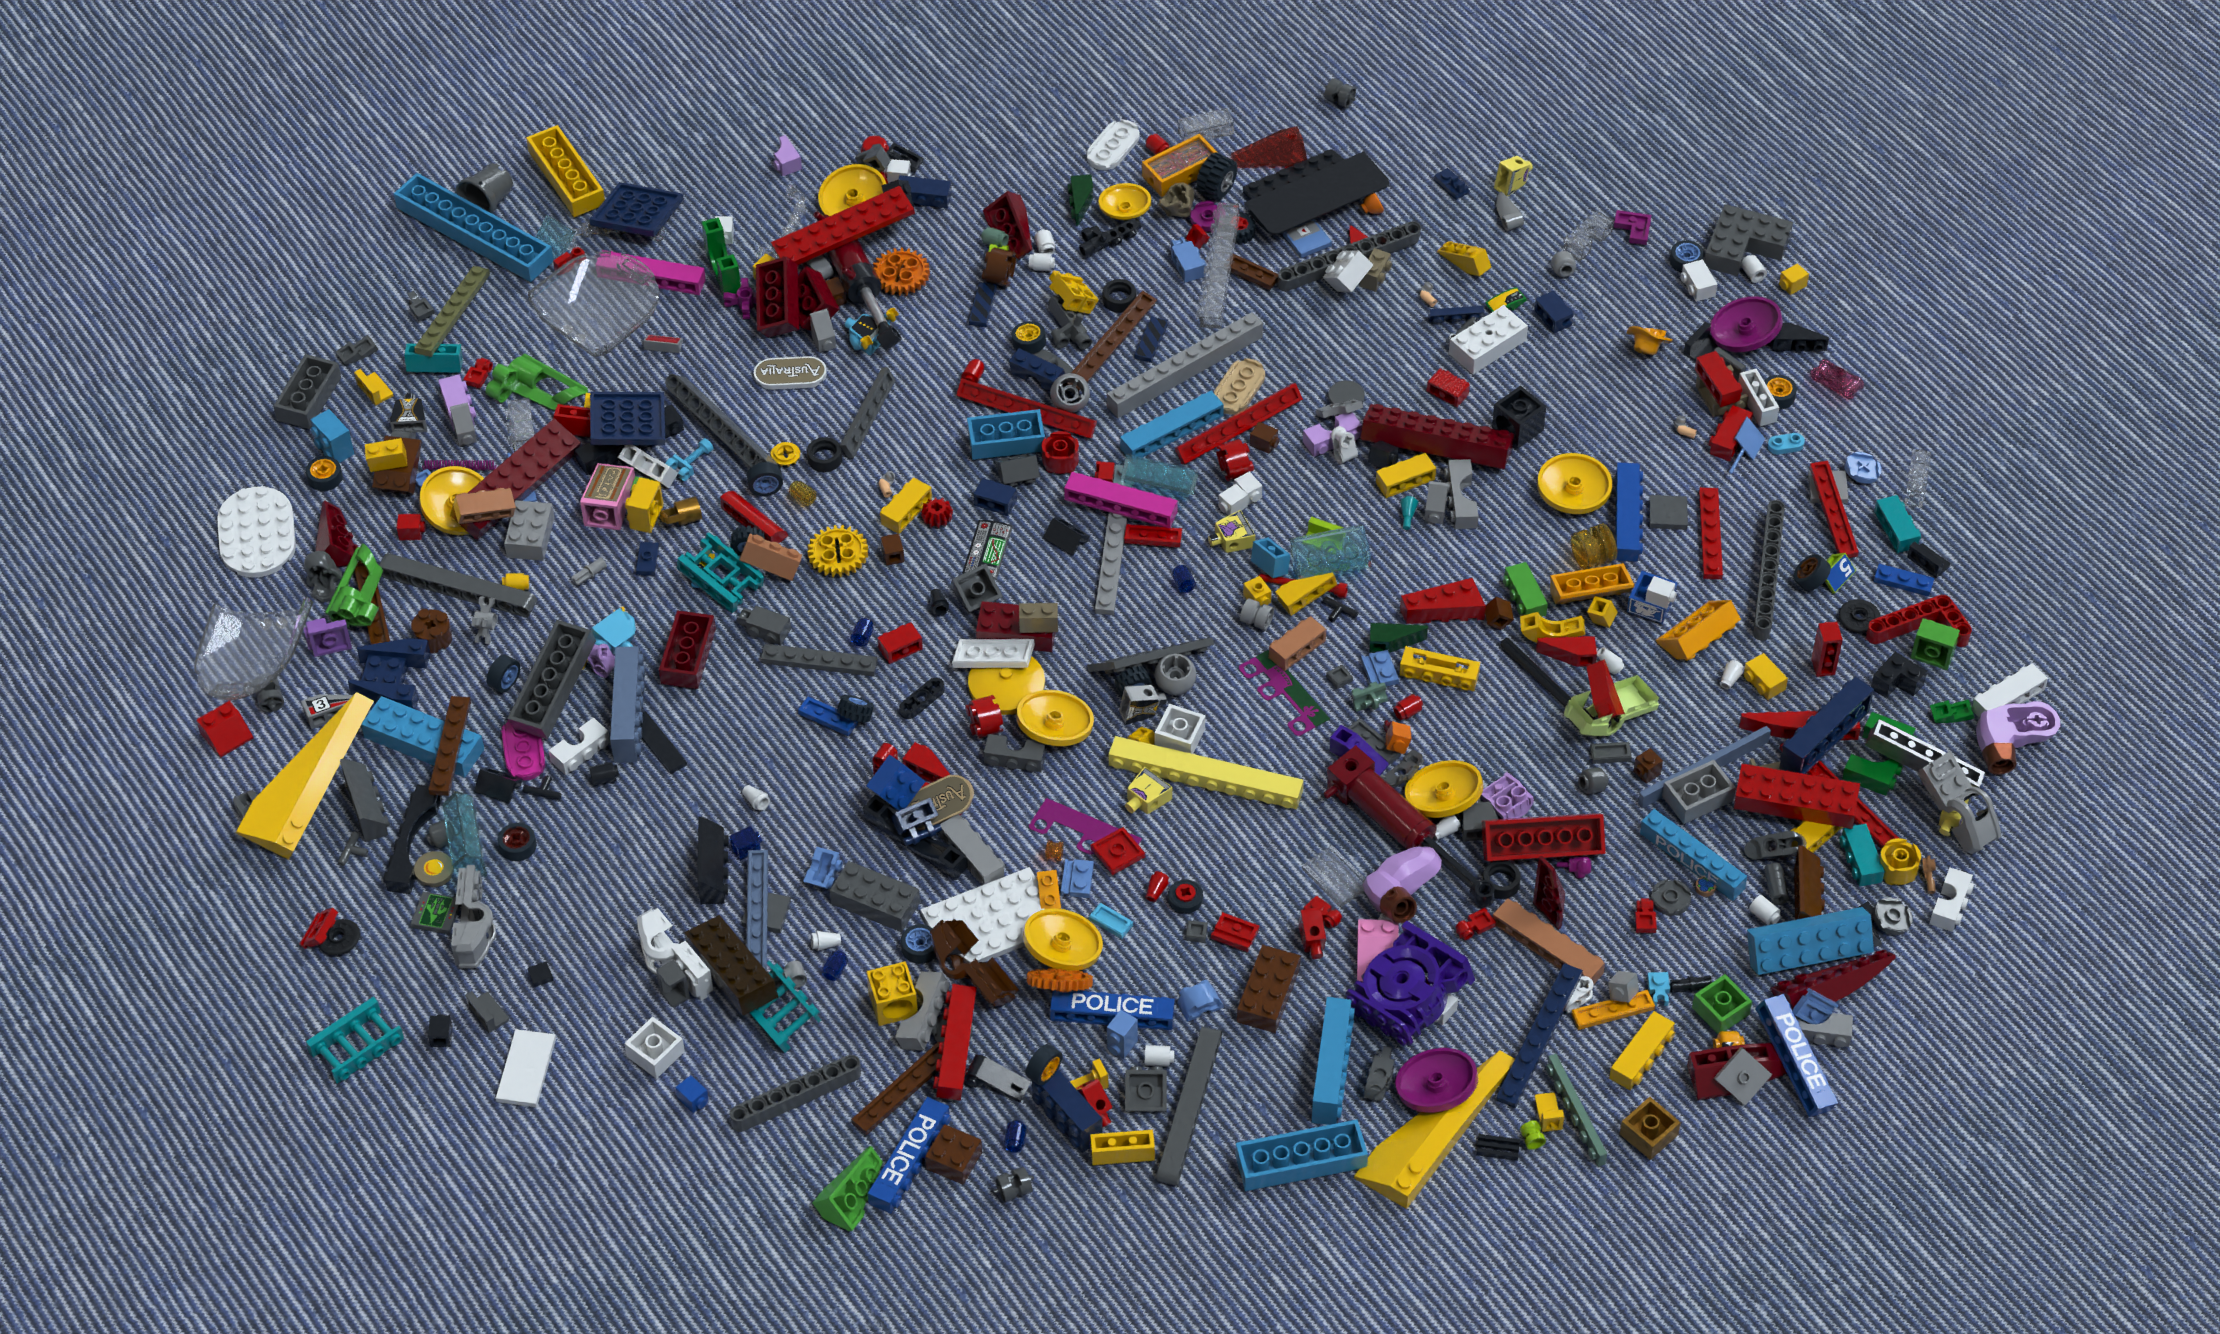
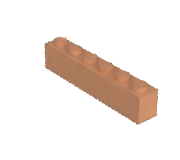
M1507 898L1493 914L1496 927L1560 970L1564 963L1583 970L1582 976L1591 978L1593 985L1604 974L1605 963L1599 956L1592 955L1584 946L1577 945L1566 934L1559 933L1551 924L1544 923L1534 913H1529L1523 909L1519 903Z

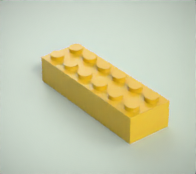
M558 125L526 137L529 154L573 217L600 207L605 200L603 188Z

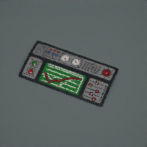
M979 520L962 574L986 564L993 578L997 579L1013 526L998 521Z

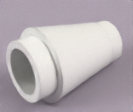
M1605 647L1597 652L1600 661L1605 659L1610 673L1617 674L1623 669L1624 663L1622 659Z
M1735 660L1726 663L1720 686L1729 690L1743 674V665Z
M750 785L744 787L742 794L754 809L764 810L768 807L770 799L767 793Z
M1455 815L1444 817L1436 825L1437 830L1434 838L1439 840L1457 832L1458 828L1461 827Z
M822 931L811 933L812 949L819 951L841 945L840 933Z

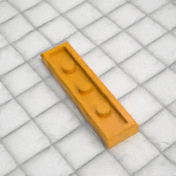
M1644 990L1638 992L1629 1003L1607 1000L1571 1010V1015L1577 1029L1581 1030L1655 1010V1005L1649 991Z

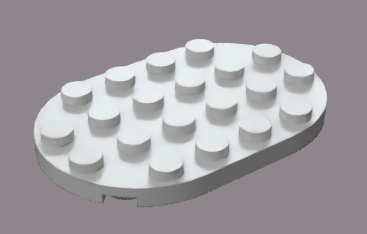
M265 486L251 487L239 490L222 504L218 512V535L220 554L225 566L236 571L240 576L263 577L282 569L283 564L292 559L296 549L294 514L289 499L283 493Z

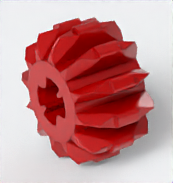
M936 497L934 500L928 499L927 503H923L921 517L924 519L925 524H929L931 528L937 526L938 529L940 525L946 527L947 522H951L953 514L949 501H945L943 498L937 500Z

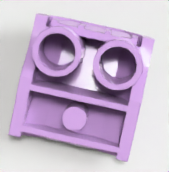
M1508 772L1484 788L1480 796L1482 801L1492 804L1495 813L1502 819L1520 818L1529 811L1534 803L1533 796L1523 787L1520 781Z

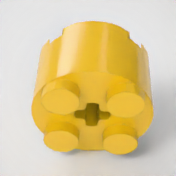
M1896 838L1889 840L1882 848L1879 858L1885 871L1883 877L1885 883L1889 885H1903L1915 880L1920 865L1921 852L1914 843L1912 845L1905 839Z

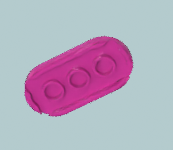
M508 720L503 725L501 731L507 771L510 775L523 779L522 781L532 780L538 777L545 768L542 737L514 729Z

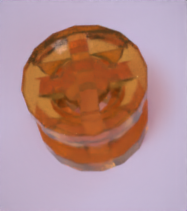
M1047 840L1045 859L1055 858L1057 861H1062L1064 842L1059 841L1055 843Z

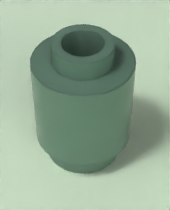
M987 227L981 234L982 241L986 245L995 244L997 247H1002L1003 245L1007 246L1009 236L1004 231Z

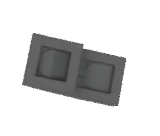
M366 335L354 345L351 341L337 350L336 353L346 365L359 361L379 349L369 335Z

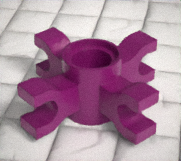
M741 278V288L737 290V293L723 292L725 307H730L738 304L739 308L742 309L743 319H750V309L756 303V292H753L749 287L748 278Z

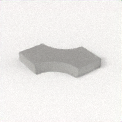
M1353 399L1343 403L1329 404L1315 411L1317 417L1326 418L1336 414H1348L1363 408L1362 401Z

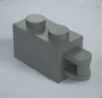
M755 606L753 611L744 608L736 619L740 625L746 627L747 634L772 644L782 645L791 630L790 617L759 606Z

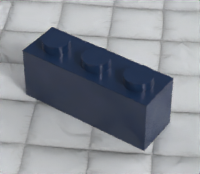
M899 175L898 180L909 181L914 205L948 208L952 194L951 181Z

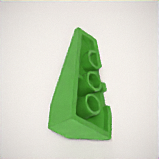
M869 1146L812 1202L825 1220L848 1231H853L863 1218L865 1213L863 1209L866 1201H868V1192L876 1181L883 1163L873 1147Z

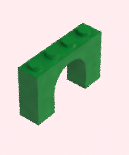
M718 217L702 221L705 252L722 295L724 297L723 292L735 294L741 288L739 266L734 254L729 256L727 254L724 229Z
M1871 712L1865 724L1862 737L1868 738L1870 730L1879 719L1914 736L1916 728ZM1851 754L1844 768L1842 780L1860 783V787L1887 796L1889 790L1894 789L1897 782L1895 777L1896 775L1900 776L1904 765L1893 759L1885 762H1872Z

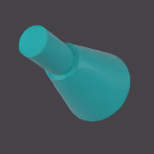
M1406 496L1400 500L1404 518V530L1410 529L1411 519L1419 504L1418 500L1412 496Z

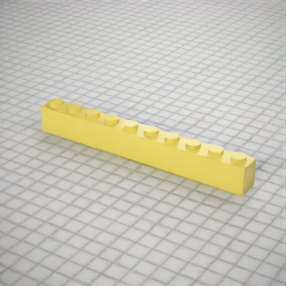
M1115 736L1109 752V766L1117 769L1140 773L1146 767L1158 777L1173 782L1207 788L1211 791H1220L1250 800L1263 801L1267 804L1280 805L1285 808L1297 809L1303 793V779Z

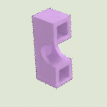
M1353 412L1343 413L1335 417V428L1338 426L1345 428L1346 432L1354 435L1355 440L1361 437L1362 424ZM1320 424L1303 430V443L1313 457L1334 449L1331 438L1332 431L1323 429Z

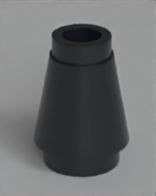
M933 589L930 592L931 611L935 615L942 616L947 613L949 603L940 589Z

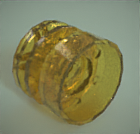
M1600 523L1590 527L1588 530L1583 529L1571 535L1570 542L1573 555L1583 570L1597 567L1599 562L1606 564L1608 561L1611 562L1617 558L1616 542L1606 524Z

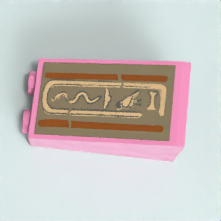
M597 463L580 501L584 526L621 530L627 510L625 509V502L631 496L630 490L635 478L633 467Z

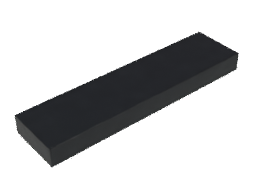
M646 711L643 712V723H640L642 739L667 771L672 774L687 766L686 760Z

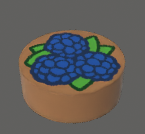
M1700 877L1696 881L1695 890L1700 896L1709 897L1714 894L1716 889L1714 883L1705 877Z

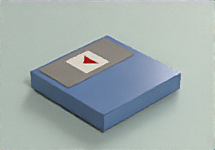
M1315 219L1284 232V237L1300 258L1332 246V241Z

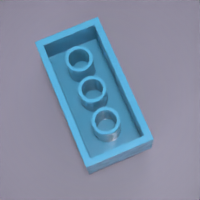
M1040 409L967 418L972 460L1042 452V441L1045 435Z

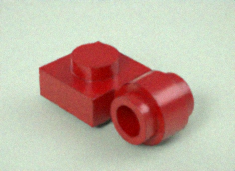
M575 247L570 254L565 252L553 260L555 273L560 277L573 268V263L577 265L582 264L585 260L584 250L580 247Z
M477 359L475 367H470L463 381L466 382V385L481 389L488 377V372L490 373L493 368V363L489 359Z
M1317 895L1303 907V910L1321 907L1323 923L1329 929L1335 928L1341 922V913L1336 909L1331 910L1332 906Z
M1641 898L1636 902V933H1656V912H1653V900Z
M1483 908L1468 915V922L1462 920L1455 926L1456 933L1461 939L1468 940L1474 935L1473 930L1479 935L1494 928L1496 922L1487 909Z

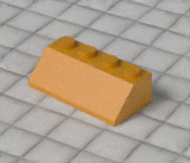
M1624 563L1550 575V594L1555 604L1583 601L1595 596L1602 598L1603 596L1628 593L1634 588V583Z
M1732 600L1708 601L1656 639V642L1675 659H1685L1688 661L1696 656L1695 653L1706 649L1710 642L1721 638L1722 633L1733 629L1741 618Z

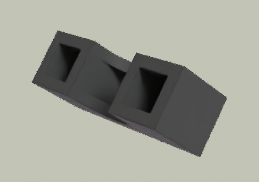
M988 734L984 749V764L1028 770L1030 772H1042L1046 756V744L1026 739L1025 746L1015 751L1008 748L1006 736Z

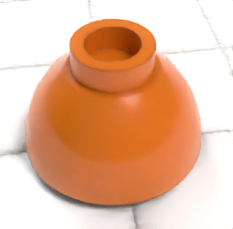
M1375 193L1365 197L1363 204H1361L1366 214L1368 212L1380 214L1384 211Z

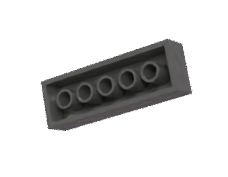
M556 620L508 716V720L514 729L545 739L549 738L596 642L591 630Z

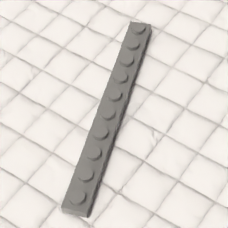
M1116 465L1113 483L1132 488L1134 466ZM1109 512L1095 614L1114 615L1128 517Z

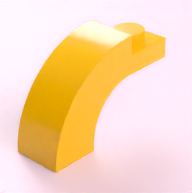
M1539 612L1520 616L1521 632L1529 640L1536 643L1537 638L1579 637L1585 635V625L1582 616L1562 621L1544 619L1540 616Z

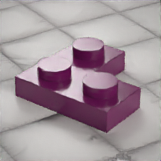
M1617 210L1614 228L1631 230L1629 243L1647 245L1652 215Z

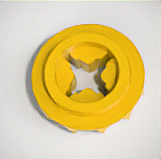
M790 442L779 443L773 447L771 458L777 464H780L781 467L783 465L789 467L790 464H796L797 460L800 459V449L797 445ZM784 451L787 453L788 458L783 455Z

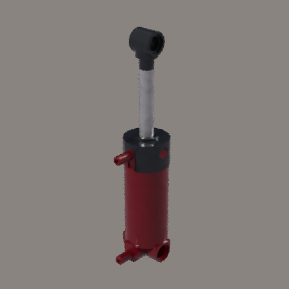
M816 211L813 217L820 221L829 217V215H822ZM856 239L827 252L849 299L854 303H866L879 329L877 340L885 350L889 351L902 340V337L893 326L888 325L875 299L881 291V281L870 264L859 240Z

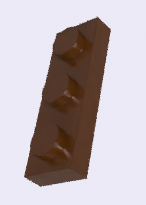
M1235 254L1224 265V270L1268 290H1271L1278 281L1277 273Z

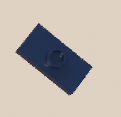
M640 542L636 575L655 576L659 542Z

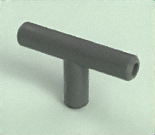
M357 831L352 832L338 860V864L341 866H345L351 853L364 857L368 855V849L355 846L360 836Z

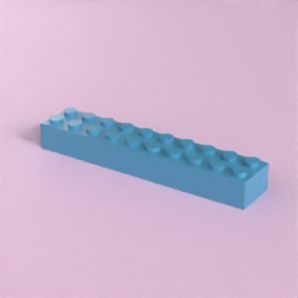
M419 173L412 176L394 193L397 209L529 282H532L554 260L550 245Z

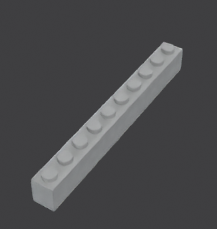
M1253 312L1108 392L1107 408L1117 418L1124 416L1262 338L1263 322Z

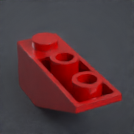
M1595 636L1537 638V653L1576 667L1589 666L1596 663L1597 649Z

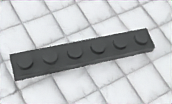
M888 367L881 368L840 444L847 458L855 457L895 382V378Z
M765 644L761 663L875 676L878 658L866 655Z

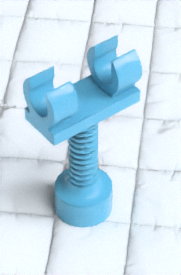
M706 438L698 443L699 448L684 460L674 454L672 458L666 461L665 464L674 470L678 466L681 468L678 472L681 475L679 477L681 480L686 481L690 476L694 475L693 467L690 465L703 453L709 454L714 449L711 442Z

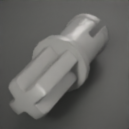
M599 557L590 565H585L584 569L573 575L571 579L575 585H580L587 579L594 578V575L606 568L607 564L603 558Z

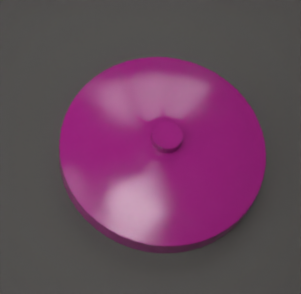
M1758 296L1744 297L1734 300L1718 310L1711 321L1710 332L1713 341L1724 350L1731 352L1752 351L1768 344L1778 335L1782 328L1783 317L1779 306L1772 300Z
M1435 1048L1423 1051L1405 1062L1396 1076V1089L1401 1101L1411 1109L1430 1113L1445 1111L1460 1105L1472 1095L1478 1084V1071L1473 1059L1466 1053L1452 1048Z

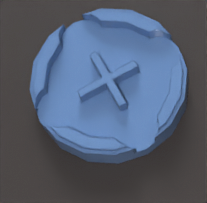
M1864 452L1852 453V455L1847 457L1844 465L1846 473L1852 479L1865 484L1875 482L1882 470L1880 463L1875 461L1872 455Z

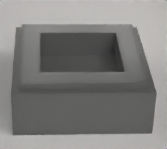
M1343 665L1326 673V677L1336 689L1353 681V676Z
M1188 920L1186 941L1206 943L1208 922Z

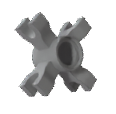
M481 596L479 597L481 609L475 612L471 626L479 628L475 642L479 643L481 636H484L486 638L485 644H490L491 636L489 629L494 630L498 622V615L491 612L495 598H489V604L486 605L484 603L485 597Z

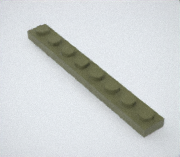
M473 266L414 347L416 354L433 356L490 276L489 269L479 266Z

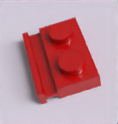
M332 907L322 911L321 914L318 912L299 945L307 949L308 946L312 947L322 944L327 938V931L336 922L335 918L338 911Z
M1222 912L1211 934V939L1248 952L1259 932V925Z

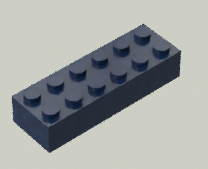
M1856 676L1850 682L1847 681L1839 693H1834L1830 701L1819 708L1815 716L1809 717L1804 727H1799L1794 736L1783 743V752L1779 758V769L1806 774L1869 713L1874 689Z

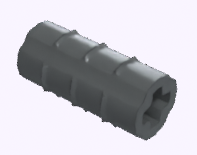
M1771 863L1766 865L1764 868L1765 878L1767 879L1771 901L1775 905L1787 903L1789 895L1781 864Z

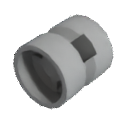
M1248 598L1243 605L1240 621L1249 625L1254 623L1255 627L1267 630L1273 619L1274 607L1266 604L1260 606V602Z

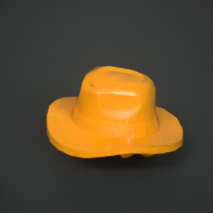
M1630 326L1627 329L1628 335H1634V350L1639 353L1655 355L1662 343H1672V339L1665 337V330Z

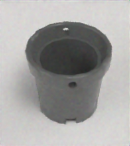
M491 163L473 176L459 181L456 186V194L493 214L497 205L511 192L510 188L513 187V181L508 171L505 169L501 171L498 169L500 165Z

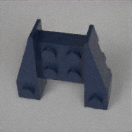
M407 638L357 647L360 663H365L366 665L361 680L348 679L351 695L357 692L373 700L374 705L382 696L416 710L419 700L416 685L404 684L408 667L427 669L431 654L428 640Z

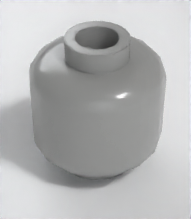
M1560 251L1552 257L1551 265L1557 276L1568 277L1575 272L1576 262L1571 253Z

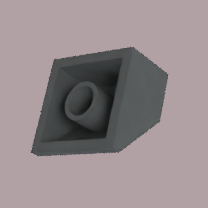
M1032 453L995 460L1002 484L1015 486L1018 485V481L1024 480L1025 483L1035 482V478L1040 477L1037 458Z
M986 564L955 577L951 581L950 586L959 603L969 613L979 609L982 601L994 602L1003 597Z

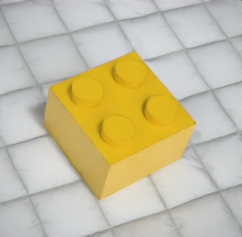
M639 477L637 483L633 485L631 496L625 502L630 529L647 533L652 532L660 511H662L664 506L660 482Z

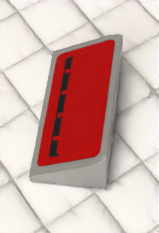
M647 335L643 341L644 350L680 353L683 338Z

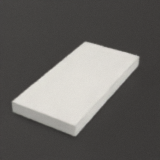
M960 639L952 661L953 668H1028L1035 645L1034 639Z
M515 1030L497 1092L496 1102L537 1107L556 1041L555 1034Z

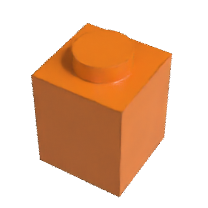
M1392 721L1385 736L1386 749L1405 754L1411 741L1410 726Z

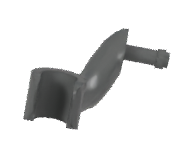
M1476 317L1469 319L1455 334H1450L1446 343L1460 332L1475 324Z

